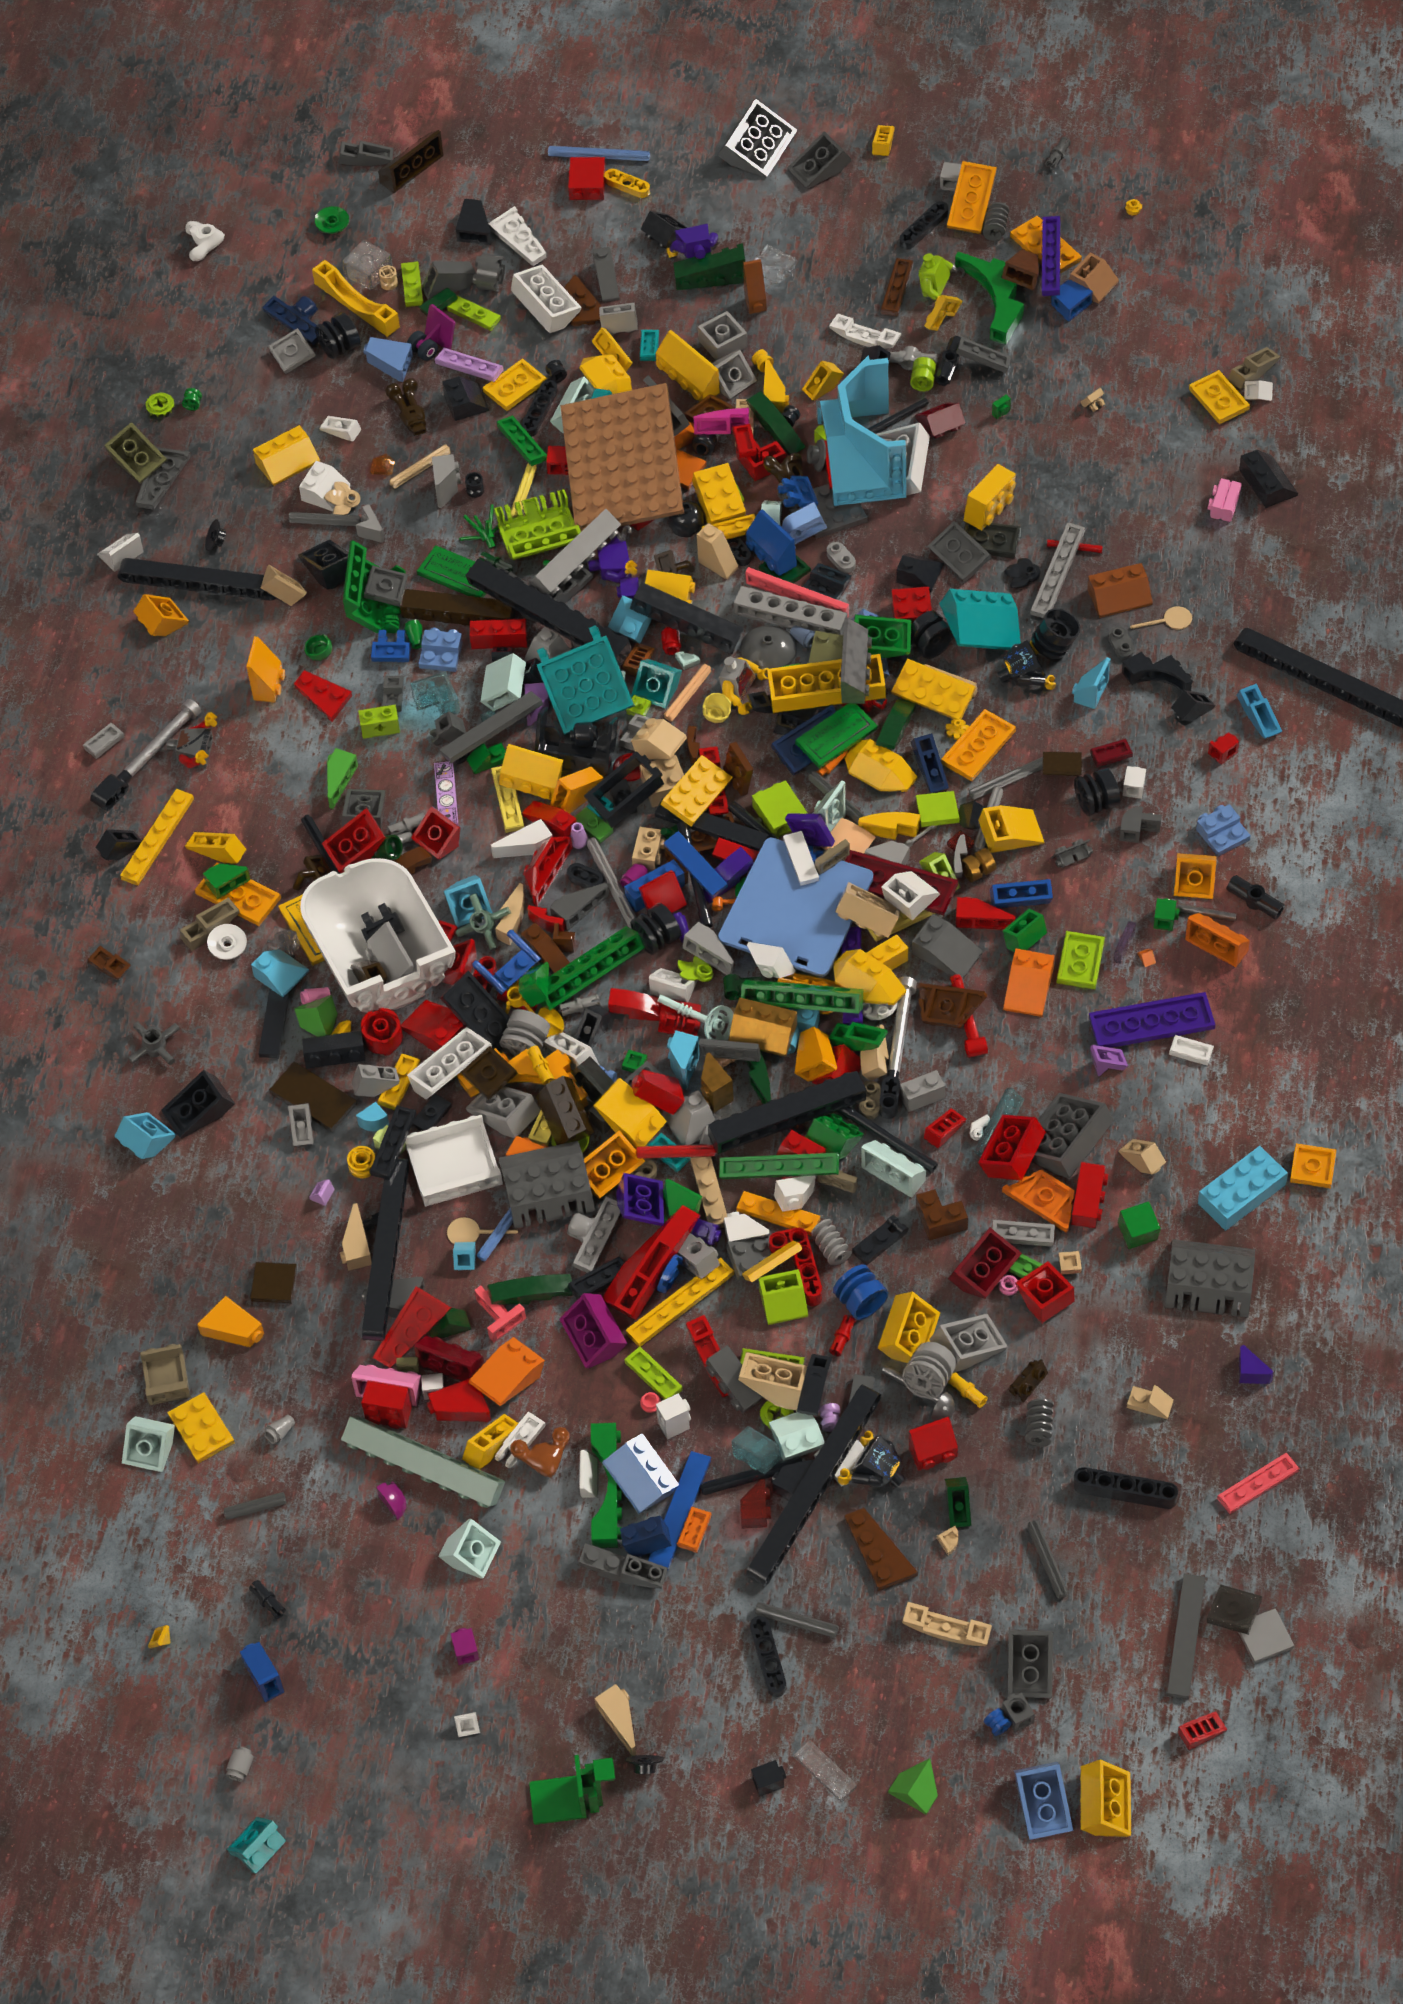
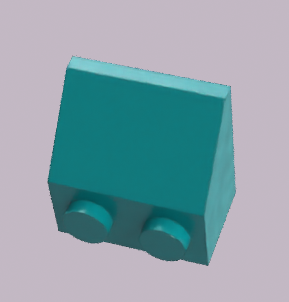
M650 659L642 660L631 697L636 695L650 700L651 704L667 708L678 688L682 670Z

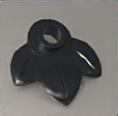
M1027 558L1018 559L1017 564L1009 565L1004 570L1007 576L1013 578L1010 584L1011 588L1024 587L1028 582L1038 580L1041 572L1039 566L1032 564L1031 560Z

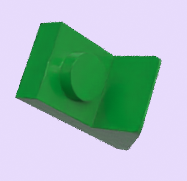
M483 743L476 747L468 756L467 762L475 775L503 764L506 750L502 743L486 748Z

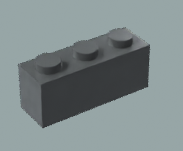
M728 1345L707 1359L705 1363L707 1365L705 1367L711 1377L715 1376L719 1381L718 1386L720 1390L730 1396L732 1399L730 1402L736 1411L740 1410L743 1414L763 1400V1396L738 1380L742 1364Z

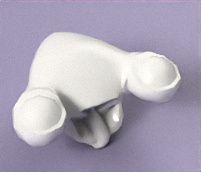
M197 221L187 222L185 226L186 233L192 235L193 240L198 245L189 252V258L192 261L203 260L209 251L216 248L223 241L225 234L210 224H202Z

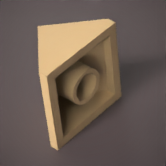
M271 565L267 566L261 585L263 590L290 606L306 595L307 592L299 582Z

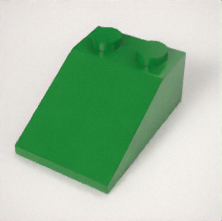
M855 615L853 621L868 629V637H872V648H868V653H871V655L880 654L881 659L910 654L911 620Z

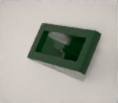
M452 1308L428 1332L430 1337L442 1339L471 1330V1326L465 1310Z

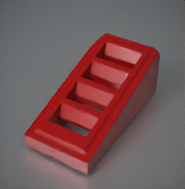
M951 1108L925 1128L924 1139L936 1148H940L967 1119Z
M1216 1711L1178 1727V1734L1188 1750L1227 1731ZM1214 1719L1219 1728L1215 1729L1210 1721ZM1206 1723L1211 1731L1207 1732L1203 1724ZM1197 1727H1199L1202 1731V1735H1200L1197 1731ZM1192 1730V1732L1195 1735V1738H1192L1189 1731Z

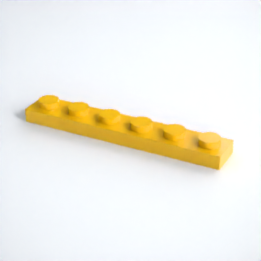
M179 789L175 790L120 875L121 880L136 886L140 884L193 802L194 797L192 794Z
M720 1257L718 1259L720 1265L702 1279L697 1276L627 1328L626 1334L638 1347H641L734 1276V1270Z

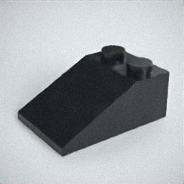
M330 539L298 554L299 559L317 582L327 590L334 589L338 584L345 581L349 552Z
M203 1070L161 1111L179 1138L182 1139L221 1118L235 1103L215 1075Z

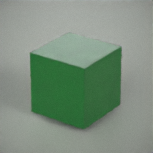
M1149 1201L1120 1211L1117 1223L1128 1249L1158 1240L1161 1228Z

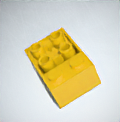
M1003 805L983 808L978 821L990 853L1045 843L1032 809Z

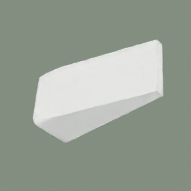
M327 416L319 428L321 431L348 441H354L361 431L357 420Z

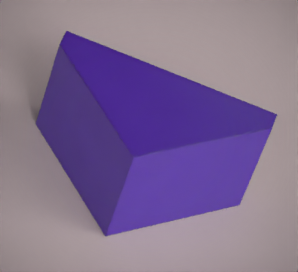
M1242 1345L1239 1353V1383L1270 1384L1273 1380L1274 1372L1245 1345Z

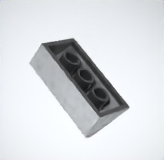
M844 618L841 666L842 703L865 704V696H869V685H866V680H870V669H867V664H871V653H868V648H872V637H868V629L849 618Z

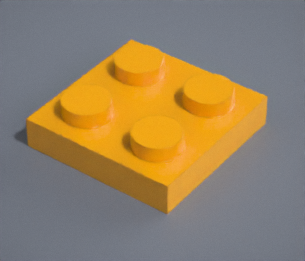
M1296 1143L1290 1182L1331 1189L1336 1150Z

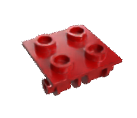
M674 1000L680 1004L684 1003V1006L688 1005V1008L692 1007V1010L699 1013L701 1011V1005ZM661 1004L658 1032L674 1035L676 1030L697 1036L701 1022L691 1017L686 1018V1015L682 1016V1013L678 1014L676 1010Z

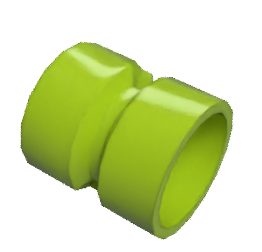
M919 357L914 360L910 385L915 390L929 391L932 389L936 363L931 358Z

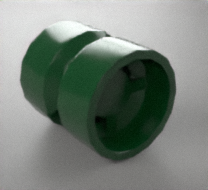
M385 835L386 838L371 859H398L403 849L400 838L396 835Z

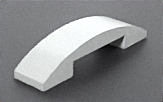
M837 314L829 325L830 329L840 336L867 347L880 345L884 349L893 348L901 336V333L885 328L883 332L854 324L853 318Z

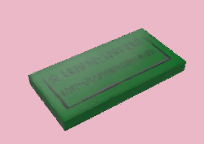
M434 546L417 570V575L464 595L482 598L486 595L483 591L470 585L465 576L475 561L439 546Z
M848 703L797 738L795 744L821 769L876 731L878 726L856 703Z

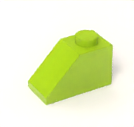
M934 852L919 861L922 869L925 871L956 879L944 853Z

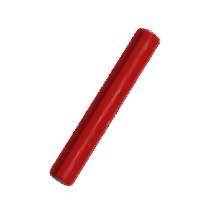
M713 1144L636 1147V1157L638 1159L713 1157L716 1152Z

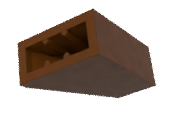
M1024 249L1020 250L1005 262L1002 278L1034 290L1039 274L1038 255Z

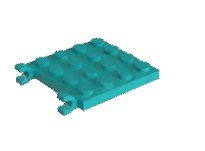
M596 625L589 628L594 640L551 659H549L544 647L537 650L542 662L537 664V667L565 735L569 734L570 730H573L576 723H595L635 706L608 637H601Z

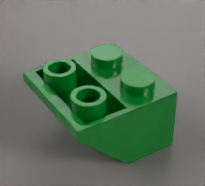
M831 1113L815 1118L806 1138L826 1148V1153H838L839 1159H842L856 1146L864 1133L860 1132L857 1126L844 1122L838 1114Z

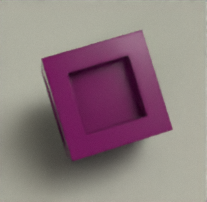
M460 1628L454 1633H450L458 1665L479 1660L472 1628Z

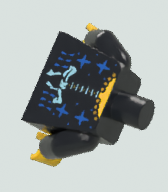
M1026 640L1021 644H1014L1007 655L1003 657L1007 668L997 672L1002 682L1012 678L1017 686H1044L1045 684L1048 690H1053L1056 687L1053 675H1049L1045 679L1044 676L1046 674L1037 657L1039 652L1033 646L1032 640L1030 643Z
M866 1431L864 1437H860V1443L865 1448L851 1470L853 1474H850V1471L846 1468L841 1469L838 1483L847 1485L851 1480L852 1483L882 1487L890 1481L898 1487L905 1479L897 1471L902 1462L901 1457L897 1454L891 1441L884 1439L881 1435L873 1437L871 1431Z

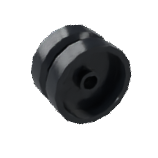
M934 610L923 613L911 624V645L917 648V651L926 659H932L940 655L947 649L954 638L948 623Z

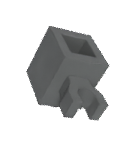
M448 711L434 720L436 729L429 732L431 736L436 737L432 740V743L437 746L444 739L451 743L465 734L466 730L463 719Z

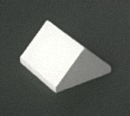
M138 533L126 534L99 552L98 556L115 572L120 568L123 559H134L144 552L140 535Z
M663 968L658 969L649 976L650 994L656 996L661 994L667 998L689 1002L697 980H686L680 976V973Z

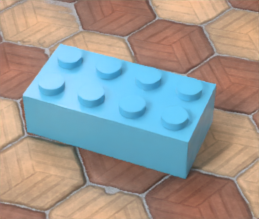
M1258 1146L1200 1190L1198 1204L1226 1231L1286 1185L1288 1172L1261 1146Z

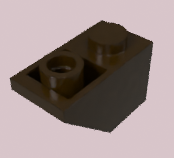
M366 960L352 964L350 967L359 983L378 975L382 977L384 984L387 982V975L381 964L377 961Z

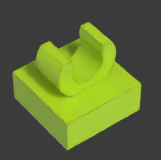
M633 695L632 700L635 706L626 709V714L635 716L637 713L646 716L651 707V701Z

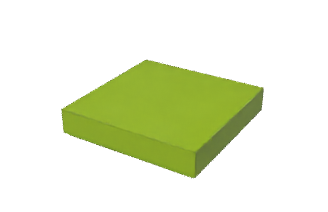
M954 791L916 795L921 827L960 823Z

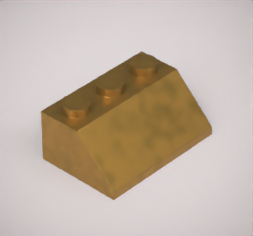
M739 997L733 1014L728 1041L759 1044L760 1051L786 1057L797 1027V1011Z

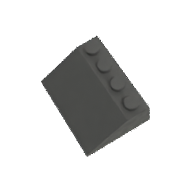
M755 99L718 153V156L731 166L766 178L797 129Z
M1058 1093L1038 1119L1046 1133L1032 1162L1055 1175L1071 1178L1081 1162H1083L1114 1121L1106 1104Z

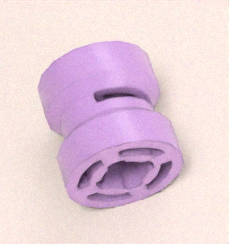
M835 1403L825 1404L821 1406L819 1411L820 1416L823 1418L821 1421L822 1430L826 1432H832L840 1419V1406Z

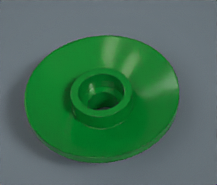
M336 206L326 207L315 216L317 229L328 234L338 233L349 224L348 213L343 208Z

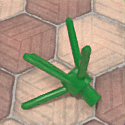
M493 504L490 505L489 521H485V529L476 515L474 519L478 526L467 515L463 516L480 535L460 537V541L482 539L483 542L486 541L489 549L495 547L492 538H494V533L498 530V525L492 529Z

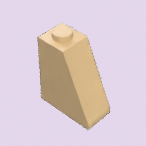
M708 523L697 534L698 563L727 580L738 569V564L724 533Z

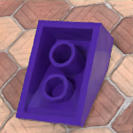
M623 1173L617 1188V1206L623 1218L663 1226V1181Z

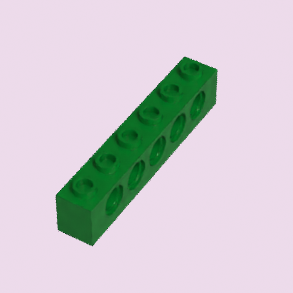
M625 926L549 976L548 1000L540 1003V1005L548 1010L555 1008L644 949L645 947L638 932Z
M748 979L741 984V998L777 1007L859 1014L863 1009L864 989Z

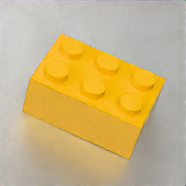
M729 463L693 473L692 484L707 524L745 516L746 510Z
M997 464L968 494L963 521L981 531L987 525H991L994 517L1000 515L1007 504L1009 505L1014 498L1013 490L1016 486V473Z

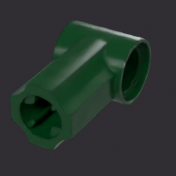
M736 974L726 975L723 978L724 997L728 1000L741 998V984L746 979L762 981V977L741 978Z

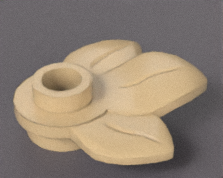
M335 482V489L328 491L324 496L325 500L335 505L333 514L347 515L351 508L358 506L360 503L359 493L351 490L344 482ZM353 496L355 500H350L348 497Z

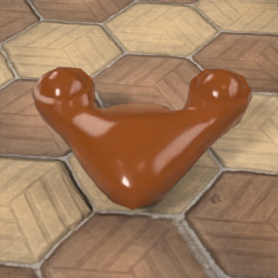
M558 1427L552 1433V1444L547 1442L535 1444L531 1449L521 1439L515 1440L510 1445V1452L515 1458L523 1461L539 1474L552 1478L558 1470L563 1451L570 1440V1433L566 1428Z

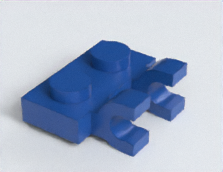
M791 476L790 480L782 478L783 486L780 485L777 489L779 494L787 493L788 499L783 500L784 507H792L798 504L800 508H803L813 502L818 506L819 503L808 476Z
M379 630L378 642H372V662H409L410 642H406L405 630H397V642H387V631Z

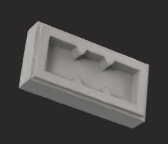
M110 723L83 744V748L97 759L125 736L120 729Z

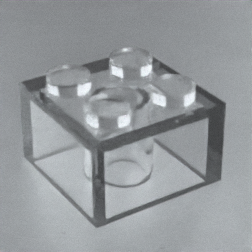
M362 240L342 261L344 276L370 290H373L380 282V268L386 265L393 266L390 253L365 240Z

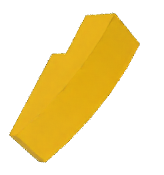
M906 812L873 814L859 818L858 825L872 835L896 840L897 834L916 837L920 827V814Z

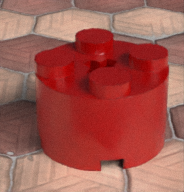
M378 1008V1011L368 1012L361 1021L363 1042L365 1047L371 1052L388 1056L402 1042L401 1023L394 1011L387 1008Z

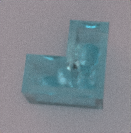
M446 671L410 683L412 697L418 710L437 705L441 716L448 711L453 714L460 713L459 699Z

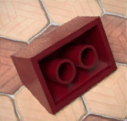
M990 1227L950 1275L948 1280L963 1292L986 1299L1022 1253Z
M425 1336L414 1345L415 1355L418 1358L420 1367L436 1373H443L444 1376L458 1381L471 1378L484 1364V1358L479 1352L465 1350L457 1344H448L438 1337Z

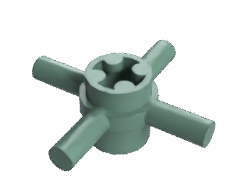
M472 894L469 898L475 912L470 916V924L457 929L456 934L458 937H461L475 930L478 933L484 934L489 949L494 950L497 946L491 931L495 927V921L511 914L509 907L494 913L482 910L477 894ZM482 917H484L486 923L485 925L480 926L479 923L483 922Z

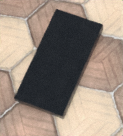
M466 971L440 999L465 1027H468L490 1042L493 1049L496 1048L500 1051L502 1047L499 1042L504 1030L508 1028L507 1023L510 1016L469 971Z

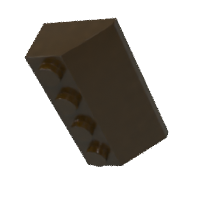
M436 130L426 134L387 165L383 166L378 171L380 184L395 193L443 157L441 131Z

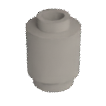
M245 1747L233 1749L226 1768V1776L228 1778L242 1782L244 1777H247L254 1758L250 1754L251 1750Z

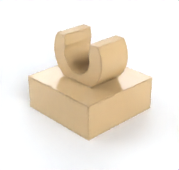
M1099 388L1080 403L1084 408L1090 404V409L1095 412L1098 410L1095 403H1098L1100 407L1105 404L1104 400L1099 398L1104 392Z

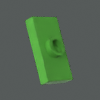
M587 807L575 816L577 822L583 825L585 832L589 836L595 837L599 844L613 833V828Z

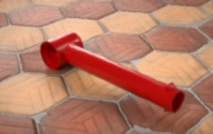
M956 974L950 977L952 987L965 989L961 975ZM972 1014L963 1024L968 1039L964 1040L968 1058L988 1054L985 1036L979 1037Z

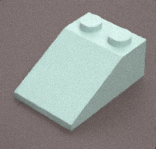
M840 781L821 801L819 800L812 813L822 816L830 832L838 821L846 815L844 781Z

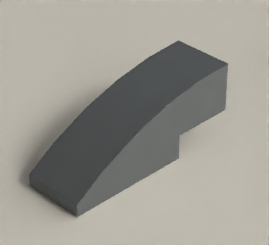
M342 141L338 153V163L345 165L376 166L388 164L393 160V148L360 141L359 145Z

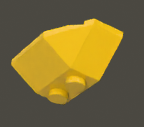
M613 355L583 358L579 369L595 389L610 390L612 394L632 390L630 376Z
M871 739L861 740L848 749V753L844 757L848 774L878 791L894 792L901 790V792H907L918 779L902 756L886 747L876 745V742Z
M861 949L845 951L833 963L835 984L843 988L864 989V1003H888V1005H895L907 993L904 986L889 967Z

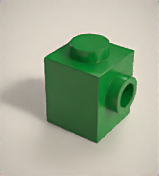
M1157 898L1153 929L1173 931L1174 920L1179 919L1180 909L1176 908V900Z

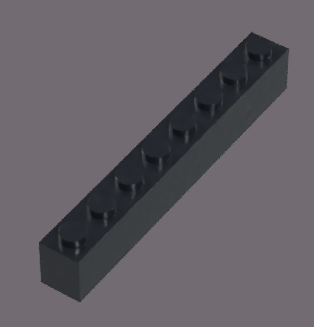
M857 1071L847 1072L835 1079H828L821 1084L808 1086L802 1091L789 1093L783 1098L770 1100L761 1106H753L747 1111L734 1113L722 1120H715L708 1124V1136L717 1154L865 1101L867 1089Z

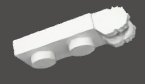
M527 1412L505 1439L503 1446L495 1455V1460L500 1462L506 1456L508 1450H510V1445L515 1440L521 1439L529 1447L545 1428V1422ZM511 1454L505 1466L512 1468L518 1459Z

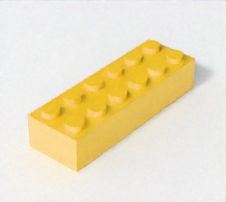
M880 654L871 655V664H867V669H870V680H866V685H869V696H865V701L886 698ZM842 659L767 669L773 713L844 704L841 697Z

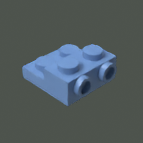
M438 628L424 630L419 668L456 672L463 643L462 634L454 629H450L448 632L440 631Z
M1230 804L1225 807L1224 805H1219L1213 813L1209 815L1204 813L1197 820L1196 830L1217 856L1250 840L1251 835L1240 823L1239 815Z

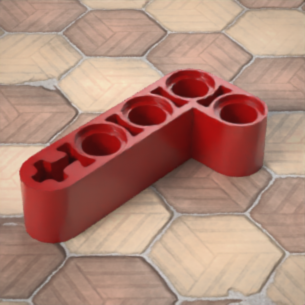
M799 1227L772 1233L769 1237L771 1254L796 1239L802 1240L799 1242L802 1250L793 1255L792 1259L795 1269H799L806 1304L809 1306L819 1305L822 1302V1285L807 1232ZM810 1274V1275H812V1276H811V1277H805L804 1275Z

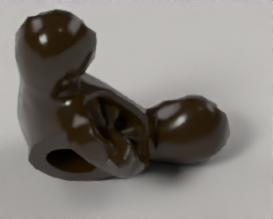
M798 453L789 454L780 464L773 456H766L763 460L765 469L773 474L779 483H782V478L790 480L791 476H802L803 474L801 469L802 456Z

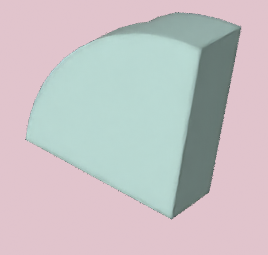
M684 651L675 653V658L683 670L700 663V658L695 654L684 653Z

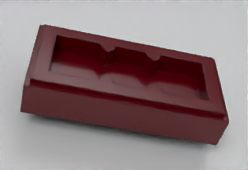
M1126 739L1090 749V754L1096 767L1133 757V752Z

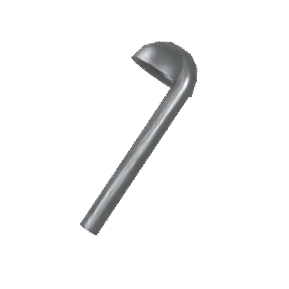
M886 1365L883 1367L881 1373L905 1385L902 1374ZM945 1392L942 1396L939 1395L936 1398L930 1399L936 1403L931 1416L932 1420L937 1421L948 1416L950 1418L954 1413L955 1403L953 1397L948 1392Z

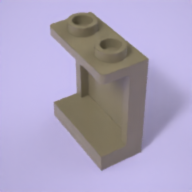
M170 1344L164 1348H150L140 1352L146 1384V1397L149 1405L191 1397L184 1353L180 1344Z

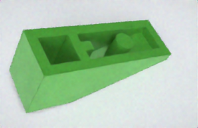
M337 748L327 758L328 802L331 809H334L358 767L355 754Z

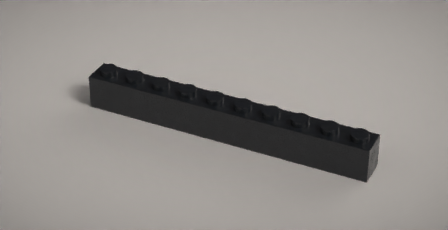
M478 558L465 575L468 583L580 646L594 641L589 628L596 625L601 637H608L619 667L632 650L629 639L624 635L619 636L611 628L600 626L593 618L588 619L580 611L571 610L564 602L555 601L547 593L542 594L533 585L528 586L524 584L520 578H513L504 569L495 568L487 560L483 561Z

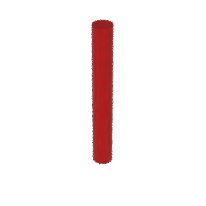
M1047 540V547L1057 548L1059 540ZM1080 543L1077 550L1102 553L1103 546Z

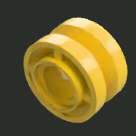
M358 1146L348 1153L347 1163L349 1171L354 1177L364 1179L371 1176L370 1170L375 1160L373 1150L366 1146Z

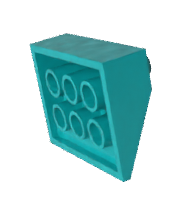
M949 589L939 603L958 646L1010 650L1014 644H1021L1018 609L1011 593Z

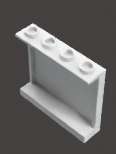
M482 1115L470 1116L461 1121H452L446 1125L431 1127L422 1132H413L406 1138V1149L425 1207L503 1185L502 1175L497 1166Z

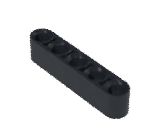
M1087 1467L1078 1468L1074 1473L1073 1487L1081 1494L1164 1509H1171L1177 1503L1178 1488L1170 1482ZM1084 1478L1088 1481L1080 1482L1079 1479ZM1106 1482V1483H1108L1109 1485H1108V1486H1102V1485H1100V1483ZM1122 1486H1127V1487H1129L1130 1489H1129V1490H1123L1121 1487H1122ZM1143 1490H1149V1491H1151L1152 1493H1150V1494H1145V1493H1143L1142 1491H1143ZM1164 1494H1171L1173 1497L1167 1498Z

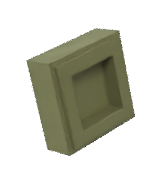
M417 1357L396 1358L398 1371L419 1373Z

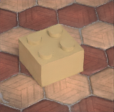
M673 755L671 759L651 761L650 766L652 768L656 766L663 774L661 779L664 782V785L648 797L652 808L658 806L662 798L664 799L684 776L676 755ZM639 765L640 778L642 783H644L651 775L642 765Z

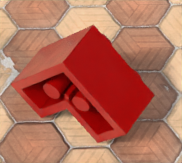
M755 441L757 456L739 458L736 447L737 459L754 481L771 474L765 469L763 464L766 456H773L779 464L786 458V452L777 441L762 448Z

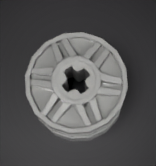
M519 1009L514 1010L508 1020V1028L504 1030L499 1043L505 1051L514 1056L532 1046H538L541 1050L543 1047L542 1041H545L548 1035L550 1024L543 1017L533 1012Z
M935 1342L920 1344L903 1371L904 1384L913 1394L928 1399L938 1397L955 1371V1357L950 1350Z

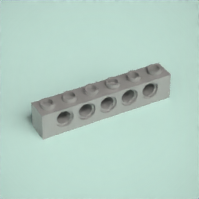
M744 586L740 587L734 601L735 615L790 629L797 625L814 632L844 634V618H847V613L840 610H833L821 605L818 606Z

